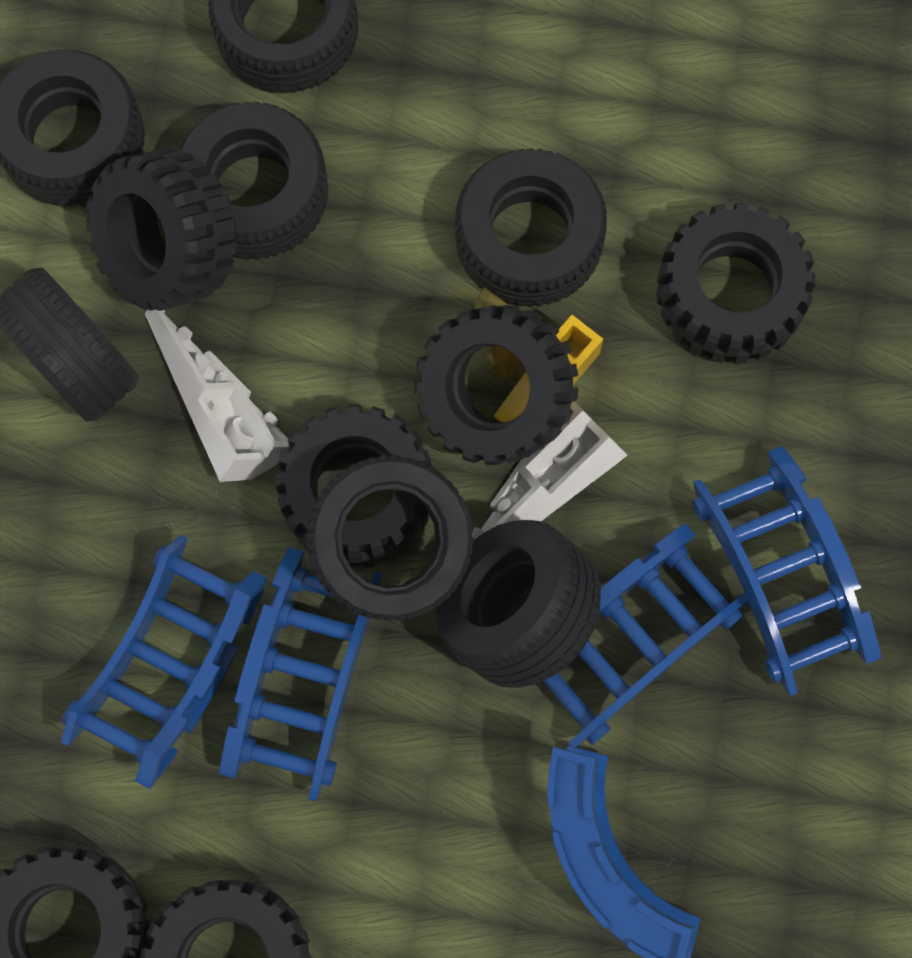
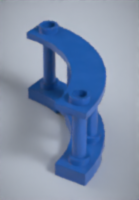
M781 446L768 452L771 468L767 469L766 475L712 496L701 479L694 481L693 484L697 498L692 500V504L701 523L706 521L714 532L743 587L769 659L765 660V667L773 683L780 682L788 694L792 696L798 693L793 676V671L846 649L850 652L855 650L866 664L882 657L870 612L868 610L860 611L853 592L861 587L841 539L819 497L811 500L801 485V483L806 482V476L790 454ZM770 490L780 491L788 501V506L734 528L731 527L722 511ZM793 521L797 524H802L811 541L808 543L809 547L753 570L740 544L741 542ZM813 563L823 566L831 585L828 586L827 592L772 614L760 585ZM833 607L840 611L844 628L840 629V634L787 655L779 633L780 629Z
M683 524L655 544L653 552L642 560L637 558L601 588L599 616L602 614L606 619L611 617L654 668L630 688L588 640L579 655L617 698L598 717L594 716L559 673L543 681L583 728L568 743L573 750L585 740H588L591 745L596 743L611 730L606 722L720 625L727 631L745 615L740 608L748 602L746 594H742L729 604L687 556L689 551L685 546L696 535L686 524ZM664 564H667L670 568L674 566L717 615L704 626H701L658 577L661 573L657 569ZM637 585L641 590L646 588L689 637L668 656L664 654L623 607L626 602L622 597Z
M182 535L176 538L169 546L163 545L158 550L152 565L156 568L153 578L124 638L95 682L79 701L74 700L69 704L62 718V723L66 726L61 743L69 746L84 729L136 756V762L140 763L135 781L149 789L161 777L178 754V750L173 748V745L183 731L192 733L214 697L239 649V646L233 644L242 623L250 625L268 579L252 571L242 583L236 581L232 584L182 559L181 557L188 538ZM175 574L226 599L225 604L229 605L222 624L218 623L216 626L165 600ZM157 615L208 640V645L211 648L201 667L197 665L193 668L142 642ZM133 657L186 683L188 690L177 707L172 706L168 708L119 683ZM111 697L162 724V729L153 740L147 739L143 741L95 715L107 698Z
M288 547L272 582V587L277 589L270 606L265 604L263 606L247 654L234 701L239 703L234 726H228L219 774L236 778L242 763L249 764L252 760L312 777L309 799L317 801L323 785L330 787L334 778L337 762L331 761V755L351 679L371 619L358 615L356 624L351 625L293 609V604L290 602L294 592L301 593L302 590L328 597L331 596L316 576L307 574V569L301 568L304 551ZM375 571L370 583L381 586L383 573ZM288 625L349 641L341 670L279 654V649L274 648L280 628H287ZM276 670L336 687L328 718L265 701L266 696L260 695L266 672L272 674ZM260 717L323 734L317 761L256 744V739L250 738L254 720L259 721Z
M568 745L567 750L553 747L547 791L553 828L552 836L560 862L579 898L604 928L609 929L638 955L644 958H691L701 917L679 909L652 891L630 867L615 840L606 807L605 786L609 756L578 747L573 750L570 745Z

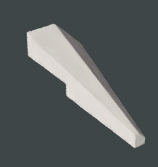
M147 310L145 316L219 481L252 480L277 465L281 452H288L290 448L288 438L276 427L278 419L271 412L264 415L249 399L251 391L211 351L203 353L190 340L193 333L186 326L179 329L165 315V310Z
M573 401L570 408L574 412L569 422L561 427L562 432L554 441L545 445L543 449L521 459L490 504V508L493 511L482 529L474 527L472 533L473 541L482 533L500 524L518 520H544L628 455Z

